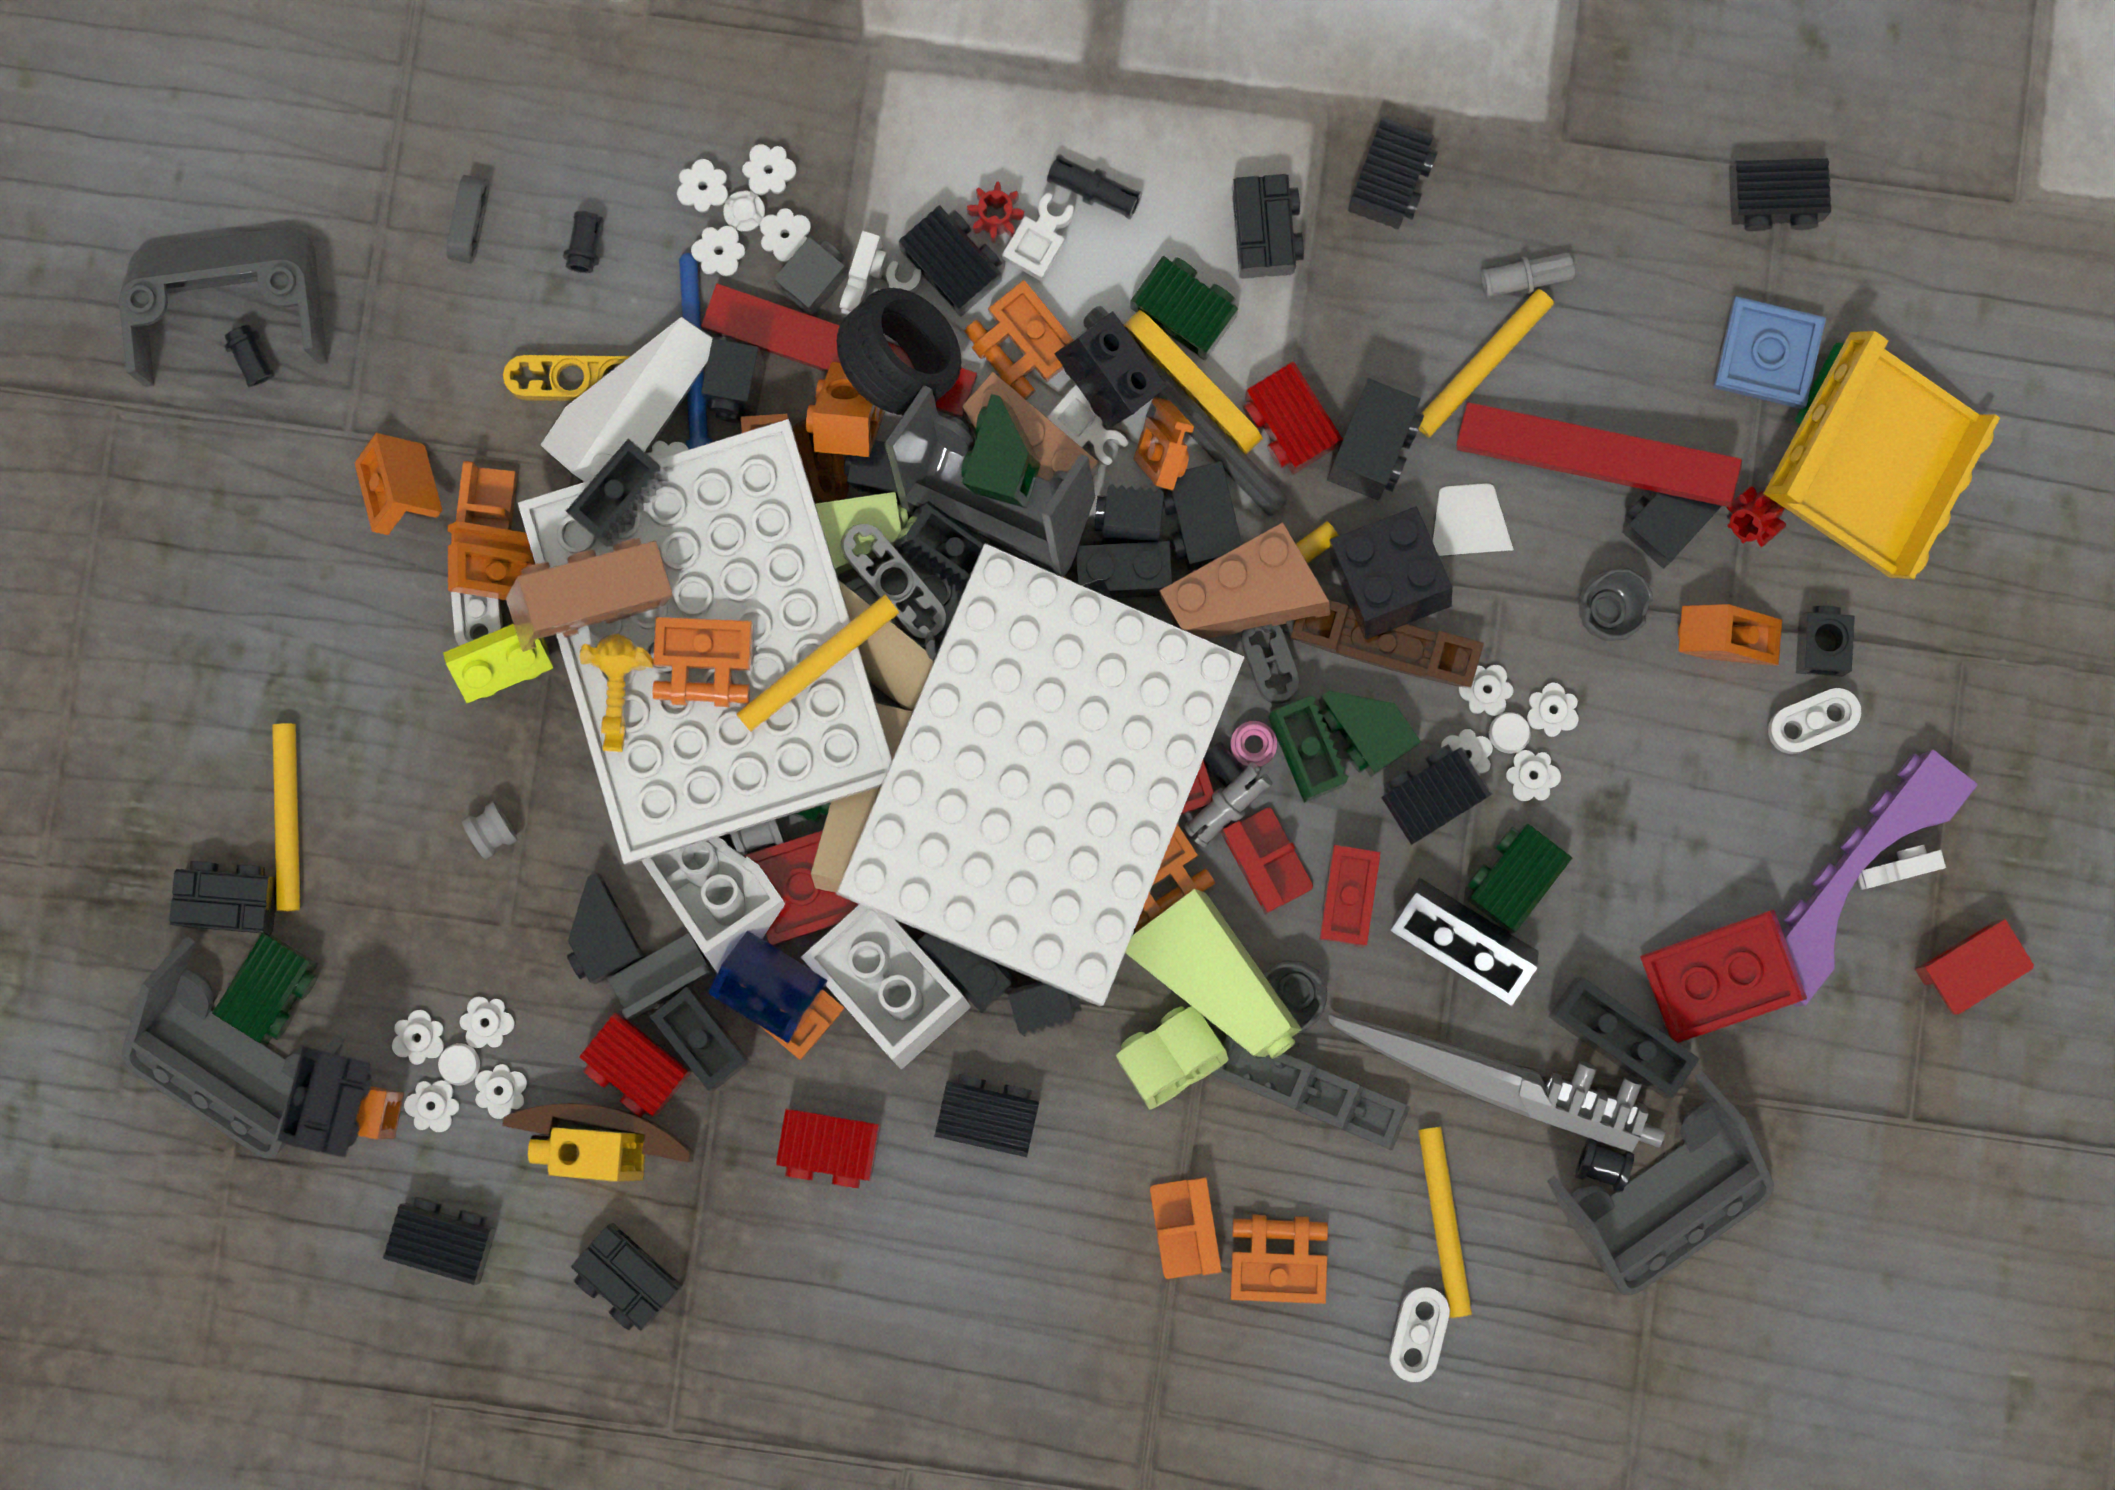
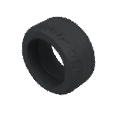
M883 288L873 292L844 318L838 329L836 339L837 351L841 366L848 380L867 401L889 413L904 416L924 385L932 389L936 402L954 386L960 375L962 364L960 347L951 325L934 305L913 292L900 288ZM884 334L903 348L909 356L914 369L900 360L893 352Z

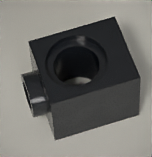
M875 440L869 457L846 455L844 474L848 476L847 482L853 488L860 492L875 495L895 492L896 499H900L885 442Z
M1814 606L1813 612H1807L1798 620L1796 673L1839 677L1850 673L1853 660L1855 615H1841V608L1836 606ZM1818 629H1826L1833 634L1835 638L1833 651L1828 652L1819 648L1815 641V634Z

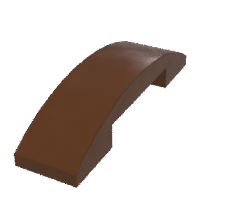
M1329 600L1330 615L1318 618L1311 616L1295 620L1291 639L1388 670L1469 689L1472 688L1484 646L1483 642L1440 630L1437 633L1408 624L1365 640L1353 610L1349 608V605Z
M564 1103L535 1106L504 1116L502 1126L551 1135L552 1128H557L558 1118L645 1134L642 1154L683 1162H693L695 1154L681 1139L657 1123L624 1110L601 1105Z

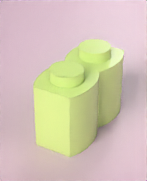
M1181 1006L1168 1012L1161 1019L1162 1025L1155 1031L1145 1034L1143 1031L1133 1034L1122 1043V1050L1116 1055L1120 1066L1149 1110L1169 1101L1190 1084L1210 1075L1229 1060L1226 1050L1202 1014L1192 1006L1187 1009Z

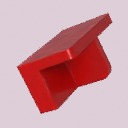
M1265 808L1221 831L1226 844L1265 915L1312 890L1313 884L1294 851L1296 847L1293 842L1290 843L1271 808Z
M1338 845L1333 846L1327 888L1324 891L1323 897L1325 902L1319 939L1353 944L1354 947L1360 948L1367 946L1381 852Z
M2006 919L1991 922L1920 965L1915 971L1924 985L1934 984L1950 1012L1958 1015L2034 968V964Z

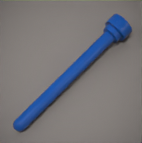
M684 253L679 259L682 317L702 330L698 262L694 259L692 253ZM704 369L687 393L690 439L685 441V445L688 450L713 443V440L708 438L706 401L701 394L704 382Z

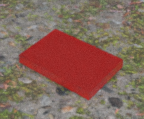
M1774 909L1640 956L1668 1034L1677 1043L1807 999Z

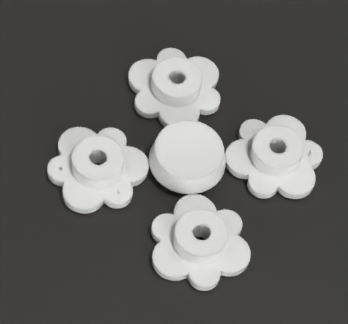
M759 144L754 146L749 154L750 161L746 162L742 168L743 174L750 178L749 186L752 192L739 191L732 194L729 198L727 189L724 186L727 181L726 173L721 169L715 170L709 160L699 159L693 164L692 170L684 169L680 172L679 180L682 185L677 190V197L683 205H694L698 212L704 213L710 209L711 205L720 206L725 203L724 217L730 226H723L718 231L713 227L704 229L702 239L697 240L691 248L692 256L696 261L701 262V268L705 274L712 275L718 272L720 275L728 277L736 273L738 270L737 260L742 259L745 255L744 246L738 243L739 235L736 230L748 232L760 225V230L764 235L761 240L762 248L767 252L773 251L775 257L781 262H788L807 240L806 236L810 232L811 225L805 216H794L790 209L783 208L778 212L777 216L767 215L764 217V204L760 197L757 196L764 195L770 190L775 194H780L786 188L785 182L795 177L796 166L793 161L786 158V151L783 147L775 146L770 150L766 145ZM769 168L773 169V172H772V173H770V174L765 173V171H766L767 169H769ZM702 185L707 186L705 190L699 189ZM783 233H789L788 238H782L781 236ZM718 249L723 250V253L721 255L716 254V251Z
M1499 665L1489 666L1486 670L1484 667L1478 666L1472 688L1459 687V694L1464 700L1470 701L1469 709L1472 713L1480 714L1485 711L1488 715L1497 716L1489 728L1490 740L1483 736L1476 737L1472 730L1464 729L1460 732L1459 737L1456 735L1447 736L1442 741L1441 748L1448 744L1453 751L1463 747L1465 751L1471 753L1470 759L1480 774H1484L1490 769L1491 764L1487 758L1491 755L1493 746L1503 753H1517L1513 760L1514 767L1508 769L1506 773L1507 780L1514 784L1512 788L1514 797L1519 801H1529L1533 797L1540 801L1546 800L1550 795L1549 788L1559 784L1561 773L1557 767L1550 765L1551 758L1547 753L1540 752L1535 756L1531 751L1523 749L1527 746L1531 737L1530 727L1536 730L1544 728L1545 734L1549 737L1557 736L1561 730L1570 731L1574 729L1579 721L1577 712L1573 710L1578 703L1576 696L1565 694L1564 688L1558 683H1549L1543 688L1542 693L1536 692L1530 696L1529 704L1532 709L1527 714V720L1518 713H1503L1506 708L1505 699H1509L1513 695L1512 685L1506 682V670ZM1489 686L1491 693H1485L1483 687ZM1551 706L1557 708L1556 714L1550 713L1549 708ZM1532 771L1537 774V779L1535 780L1529 777V773Z
M474 997L469 1001L467 1006L468 1014H464L460 1018L461 1028L467 1030L466 1041L468 1045L456 1043L444 1049V1043L440 1038L444 1031L443 1025L438 1021H432L430 1015L424 1010L413 1011L409 1015L408 1021L399 1020L395 1024L394 1029L398 1036L392 1042L393 1052L399 1057L409 1056L410 1062L415 1065L424 1063L426 1057H439L438 1069L445 1080L437 1081L433 1085L427 1081H422L416 1086V1094L406 1098L404 1109L408 1115L415 1117L414 1126L417 1129L426 1130L430 1127L435 1132H445L452 1124L451 1115H455L460 1108L458 1101L452 1098L454 1093L452 1085H465L474 1079L475 1086L480 1091L476 1095V1104L481 1108L488 1107V1112L493 1118L503 1119L504 1116L510 1114L511 1108L519 1109L524 1105L525 1099L521 1093L527 1087V1079L522 1073L510 1072L507 1065L499 1064L495 1066L493 1072L485 1070L478 1074L480 1059L473 1048H482L486 1044L494 1048L499 1047L503 1043V1035L511 1033L515 1026L512 1015L504 1012L505 1004L502 1000L493 999L489 1002L484 997ZM487 1018L489 1025L484 1027L482 1021ZM416 1034L421 1035L420 1042L415 1041L414 1037ZM499 1086L503 1088L501 1095L496 1093V1089ZM430 1102L435 1103L434 1110L429 1109L428 1105Z

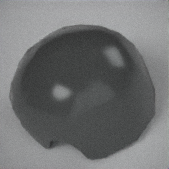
M1628 568L1608 569L1593 576L1584 586L1579 600V617L1582 619L1583 626L1590 634L1604 641L1626 640L1646 624L1647 611L1650 603L1653 601V594L1644 577Z
M1284 960L1263 974L1302 1030L1297 1034L1310 1029L1320 1019L1327 1002V987L1325 986V980L1318 970L1303 961Z

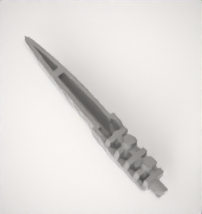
M1329 1014L1328 1016L1329 1023L1332 1026L1389 1058L1450 1087L1504 1109L1628 1152H1633L1638 1141L1658 1148L1663 1142L1665 1130L1646 1124L1649 1115L1647 1105L1637 1102V1105L1635 1104L1642 1083L1634 1078L1624 1077L1617 1098L1607 1095L1606 1090L1597 1088L1595 1091L1590 1089L1597 1067L1580 1061L1572 1082L1563 1080L1562 1075L1552 1073L1547 1084H1545L1539 1072L1524 1067L1520 1068L1472 1051L1401 1030Z

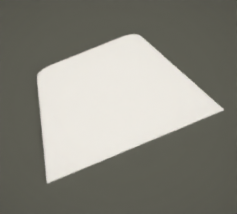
M1485 483L1446 486L1439 490L1433 544L1439 556L1514 550L1493 485Z

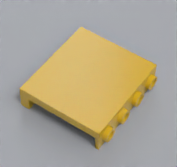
M1876 331L1850 332L1763 494L1889 578L1915 579L1916 575L1926 566L1929 560V551L1938 534L1948 525L1951 518L1950 511L1958 496L1970 484L1972 470L1981 453L1986 451L1994 438L1993 431L2000 417L1996 414H1978L1888 352L1885 347L1889 340Z

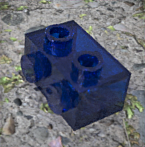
M747 931L721 964L708 994L789 1043L813 1011L828 980L775 948L770 943Z

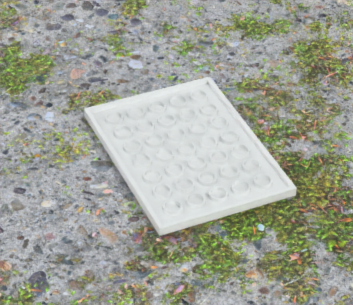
M789 419L655 460L666 471L669 481L662 482V489H656V496H650V503H643L644 510L637 511L638 517L631 518V525H625V532H619V539L612 540L613 546L634 538H640L642 544L656 541L672 590V597L665 606L610 624L603 621L578 628L579 634L564 638L563 633L556 634L625 865L881 787L893 760L859 647L855 648L752 732L747 729L736 715L737 712L851 622ZM592 480L518 502L535 564L549 562L550 568L568 564V557L583 551L594 550L596 556L614 552L613 546L606 547L566 512ZM656 617L751 621L753 623L751 671L732 670L731 675L732 684L750 685L749 703H731L730 707H715L714 702L688 701L686 706L672 705L671 700H656L652 696L654 680L671 681L672 667H656L653 665V668L646 667L642 671L633 669L624 677L626 686L624 688L625 696H623V699H625V705H623V717L625 718V743L623 751H603L605 733H601L603 716H606V698H608V695H606L608 687L606 685L609 677L600 668L580 663L579 655L583 644H589L591 647L597 648V643L601 639L617 633L630 639L635 645V650L636 647L645 649L653 659ZM689 668V682L714 683L715 669Z
M984 544L836 894L1095 1005L1103 1006L1242 665L1244 656Z

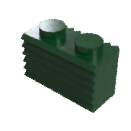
M1162 256L1131 299L1130 309L1134 312L1138 310L1143 311L1167 335L1203 360H1206L1237 317L1238 308L1233 304L1235 298L1217 284H1212L1208 288L1204 283L1195 278L1198 274L1197 271L1184 260L1175 257L1173 261H1170L1167 257Z
M1312 696L1272 711L1268 717L1304 803L1342 788L1349 776L1343 774L1345 767L1340 766L1342 759L1336 757L1338 750L1332 748L1334 741L1328 739L1331 733L1325 731L1327 724L1321 722L1323 715L1317 713L1320 707L1314 705L1316 698Z
M1530 824L1524 825L1520 831L1511 827L1495 848L1501 853L1495 864L1491 868L1483 864L1467 884L1473 890L1467 900L1510 934L1517 932L1573 859Z
M262 933L212 1014L258 1043L268 1044L272 1038L278 1040L292 1021V1016L288 1014V1011L292 1008L297 997L301 1000L305 999L314 987L318 976L313 974V971L317 968L318 963L273 935Z

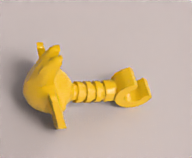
M616 633L601 639L597 643V648H593L589 644H583L580 649L579 659L581 664H590L600 668L609 677L606 685L608 687L606 689V695H608V698H606V716H603L601 733H605L603 751L622 752L625 743V718L623 717L625 699H623V696H625L624 688L626 681H624V677L633 669L642 671L646 667L653 668V659L645 649L636 647L635 650V645L630 639Z

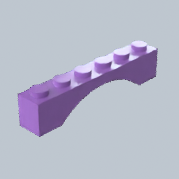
M1935 750L1925 752L1921 756L1914 753L1909 757L1897 773L1902 780L1891 793L1886 789L1879 795L1869 809V812L1874 815L1864 829L1857 826L1850 832L1840 846L1845 851L1844 855L1835 866L1829 862L1822 868L1812 882V885L1817 888L1806 903L1799 899L1784 917L1783 921L1788 926L1783 931V935L1807 996L1806 1000L1793 1004L1796 1007L1806 1006L1835 969L1834 943L1838 919L1847 895L1861 872L1881 851L1901 837L1922 828L1950 821L1978 784Z

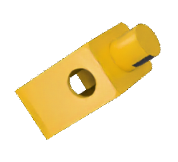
M552 1128L551 1136L533 1135L530 1138L528 1160L531 1164L548 1165L549 1176L606 1181H643L645 1154H642L645 1134L579 1128Z

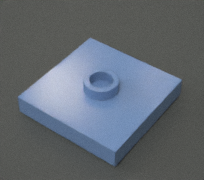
M1736 296L1732 302L1713 388L1804 409L1808 401L1826 317Z

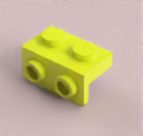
M514 624L443 652L445 663L467 704L480 698L492 696L499 690L521 681L534 679L541 673L553 669L544 637L535 640L536 648L522 652Z

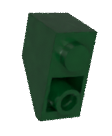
M991 394L988 405L982 407L977 417L976 432L978 436L973 451L967 452L962 463V484L976 495L1027 508L1041 463L1013 408L1000 396Z
M1328 691L1319 699V703L1323 708L1318 713L1323 715V723L1327 724L1326 727L1332 734L1339 731L1349 745V747L1344 749V752L1359 773L1366 770L1370 777H1373L1421 743L1395 703Z

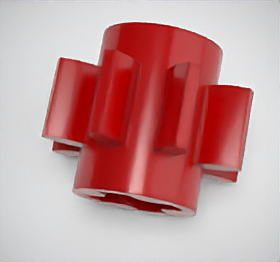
M996 182L994 190L986 193L978 187L976 189V195L979 200L978 205L972 204L967 206L968 215L979 217V220L972 226L973 233L978 234L982 230L990 234L992 243L996 242L997 235L1005 232L1013 237L1015 233L1014 226L1012 225L1013 220L1020 221L1024 218V210L1013 208V205L1019 199V193L1014 191L1007 195L1001 191L1000 182ZM992 206L994 209L999 210L1003 207L1004 218L999 219L995 215L988 218L987 208Z
M1749 486L1739 497H1736L1731 508L1726 507L1733 513L1727 526L1741 539V543L1744 544L1746 541L1757 540L1758 544L1762 547L1786 527L1787 524L1780 519L1785 508L1764 495V491L1757 493L1753 486Z

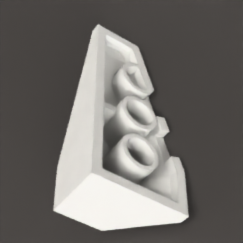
M680 317L568 404L541 443V446L572 474L584 482L593 480L627 439H630L645 453H648L708 362L712 337L683 317Z
M720 837L641 860L717 974L759 945L785 905L783 899L760 866L732 849Z

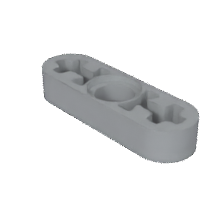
M857 524L850 527L844 533L841 540V550L846 560L879 599L886 594L896 608V603L907 599L916 587L921 595L912 599L923 609H927L930 606L933 608L934 613L930 616L933 625L929 629L924 625L915 627L912 622L917 617L916 613L906 604L901 611L898 609L900 613L895 618L912 636L925 638L927 632H933L934 636L943 629L946 621L944 607L878 528L870 524ZM857 533L862 537L873 536L874 541L870 547L878 558H881L885 551L891 557L890 560L880 563L874 569L872 575L866 571V567L874 564L871 559L864 553L855 556L852 552V549L856 546L853 537ZM891 567L899 568L906 576L905 588L896 595L887 594L880 584L881 575L886 569Z

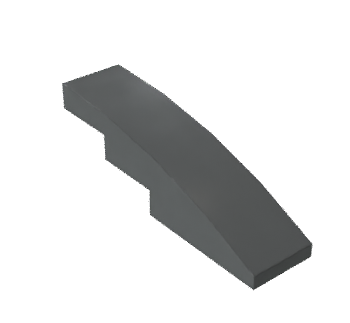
M1226 1036L1222 1046L1226 1050L1229 1060L1211 1073V1075L1393 1151L1410 1109L1408 1105L1285 1053L1273 1059L1270 1055L1266 1057L1253 1056L1230 1036Z

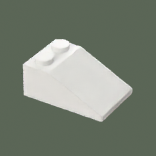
M861 904L801 956L806 964L901 1070L971 1008L964 996L893 918Z

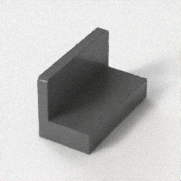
M688 933L608 978V981L624 1008L622 1010L623 1015L628 1020H634L676 996L684 988H690L714 973L696 941Z

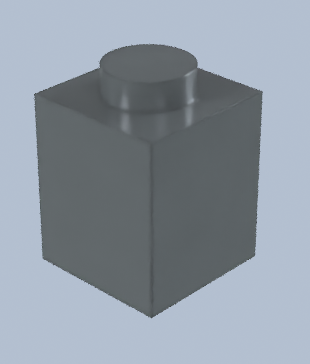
M808 237L773 278L776 288L808 315L814 316L847 277L845 266L842 264L845 257L829 242L824 240L819 245L812 238Z

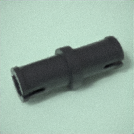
M1060 154L1053 161L1047 176V182L1054 183L1082 196L1084 203L1091 206L1095 202L1125 216L1129 220L1136 212L1142 197V192L1135 191L1107 178L1105 171L1099 168L1092 171L1064 158Z

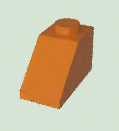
M1730 604L1682 606L1681 622L1678 627V652L1710 660L1770 666L1779 665L1782 619Z

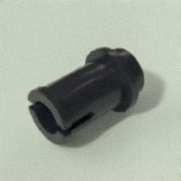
M577 211L573 216L574 223L569 249L563 252V258L567 260L566 268L579 273H592L594 266L598 265L600 261L596 252L601 225L604 219L596 213Z
M244 325L228 332L224 336L227 341L224 348L227 352L232 351L248 387L260 385L275 376L257 341L260 337L258 331H252L250 325Z
M1221 741L1214 745L1203 758L1205 767L1225 787L1246 769L1224 747ZM1254 778L1249 782V784L1253 785L1257 781V779Z

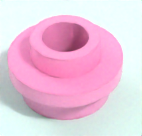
M1259 721L1245 722L1232 735L1230 743L1231 752L1246 767L1251 762L1262 767L1269 763L1276 753V735L1265 723ZM1252 736L1258 737L1262 742V750L1258 753L1247 751L1245 748V740Z

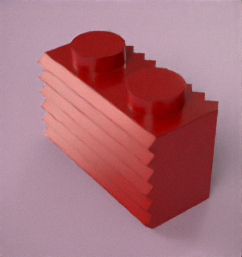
M1294 361L1246 390L1245 399L1247 404L1242 406L1247 418L1257 429L1263 426L1272 442L1267 445V448L1281 469L1288 466L1291 473L1295 474L1341 445L1343 438Z
M614 1013L579 1056L588 1064L583 1072L603 1088L609 1082L624 1093L619 1101L641 1118L646 1112L651 1116H657L692 1073L691 1070L619 1013Z
M785 1109L776 1165L786 1167L785 1176L813 1181L814 1172L833 1175L831 1184L859 1188L861 1180L870 1181L872 1179L881 1124Z

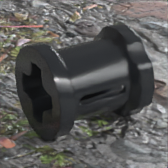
M1588 1138L1578 1160L1575 1178L1584 1180L1586 1177L1612 1185L1613 1191L1622 1193L1633 1167L1634 1153L1626 1151L1622 1155L1599 1147L1596 1140Z

